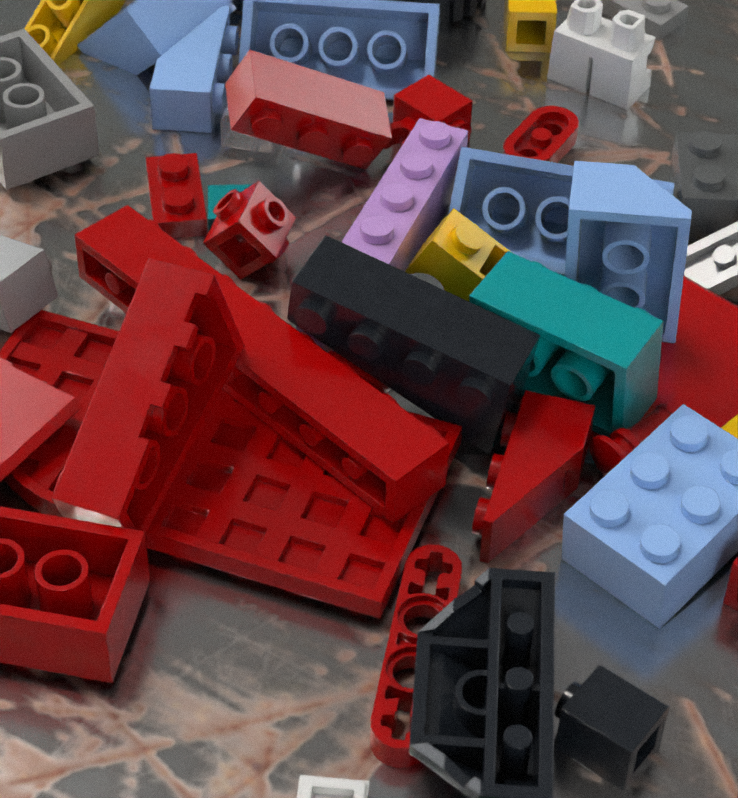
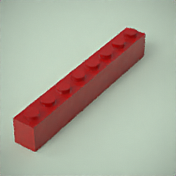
M126 205L74 234L79 277L125 313H127L149 258L214 274L245 345L222 389L392 523L398 521L446 485L449 442L434 427L423 424L404 410L392 396L381 393L358 376L350 365L338 361L319 347L308 334L296 330L277 316L270 306L263 302H258L238 287L228 275L219 273L200 259L190 247L181 245L162 231L155 221L146 219L129 205Z

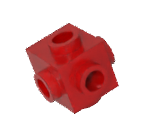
M257 181L242 192L233 189L221 198L213 210L217 217L203 244L241 280L266 264L273 263L285 252L289 245L287 236L296 217L279 198L275 197L260 181Z

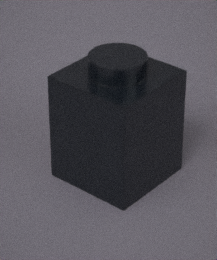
M599 664L582 685L576 681L571 683L560 697L554 712V716L559 719L555 748L624 792L659 749L669 706Z

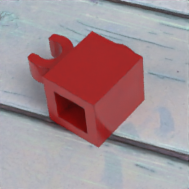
M428 74L394 94L393 123H390L392 139L384 149L386 150L395 144H401L402 147L419 118L439 121L448 126L468 130L469 142L472 132L473 101Z

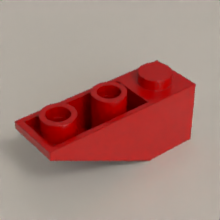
M525 390L518 413H507L500 446L506 447L504 455L494 453L486 484V489L493 490L490 499L479 498L472 524V534L482 536L479 561L489 563L578 488L590 446L596 405Z

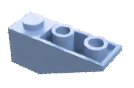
M221 6L157 59L149 88L152 129L212 133L216 113L224 114L225 83L232 74V55H237L239 29L238 26H230V6Z

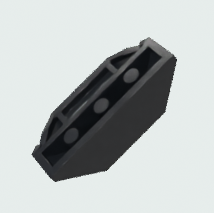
M488 568L475 580L473 587L452 600L418 631L409 753L471 798H553L555 572Z

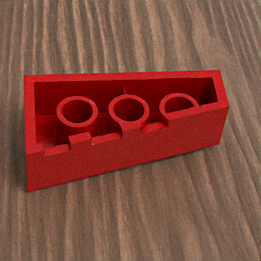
M151 258L148 259L65 466L56 482L52 500L63 517L145 531L146 533L245 347L214 274Z

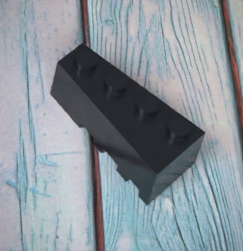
M327 235L324 236L291 284L287 320L433 418L462 426L463 438L490 455L502 435L507 413H515L520 404L540 339L539 334Z

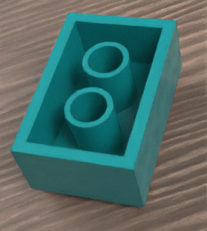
M510 251L505 253L469 295L470 303L540 335L522 397L525 390L596 405L592 431L609 437L618 428L628 429L636 424L657 399L664 321L650 315L647 311L629 306L597 291L590 285L578 283L547 269L539 262L527 260Z

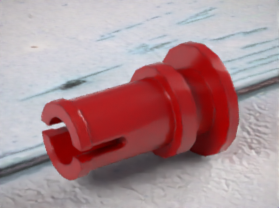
M660 404L653 412L630 428H618L609 437L604 435L594 437L590 441V452L594 463L602 475L606 476L676 410L667 404Z

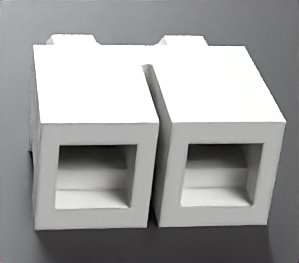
M575 0L570 6L567 19L554 31L547 79L583 93L590 88V96L628 110L650 87L652 70L646 68L647 56L653 48L655 37L645 33V16L632 10H621L611 21L601 17L603 9L601 0Z

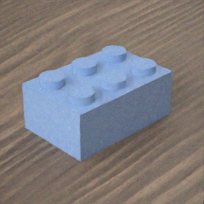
M682 404L563 514L562 560L661 629L738 552V439Z

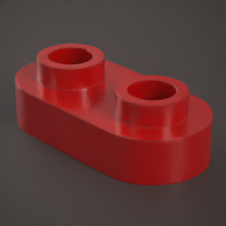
M544 106L537 108L504 141L503 154L559 163L576 144L579 120L572 111L563 107Z

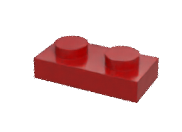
M170 153L163 156L145 157L152 220L172 238L207 235V216L197 153Z

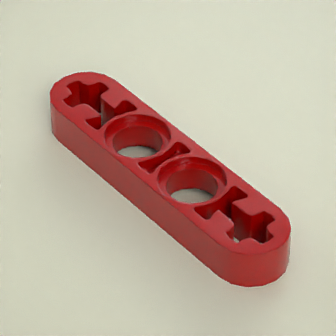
M441 545L418 547L409 554L405 562L371 714L370 748L379 761L394 768H408L421 762L409 753L414 688L401 686L394 679V675L400 670L415 668L417 634L408 630L405 624L416 617L433 619L452 600L460 595L462 562L454 551ZM429 572L440 573L435 595L424 593L425 579L428 577ZM399 710L410 712L409 731L405 735V740L392 738V734L396 730Z

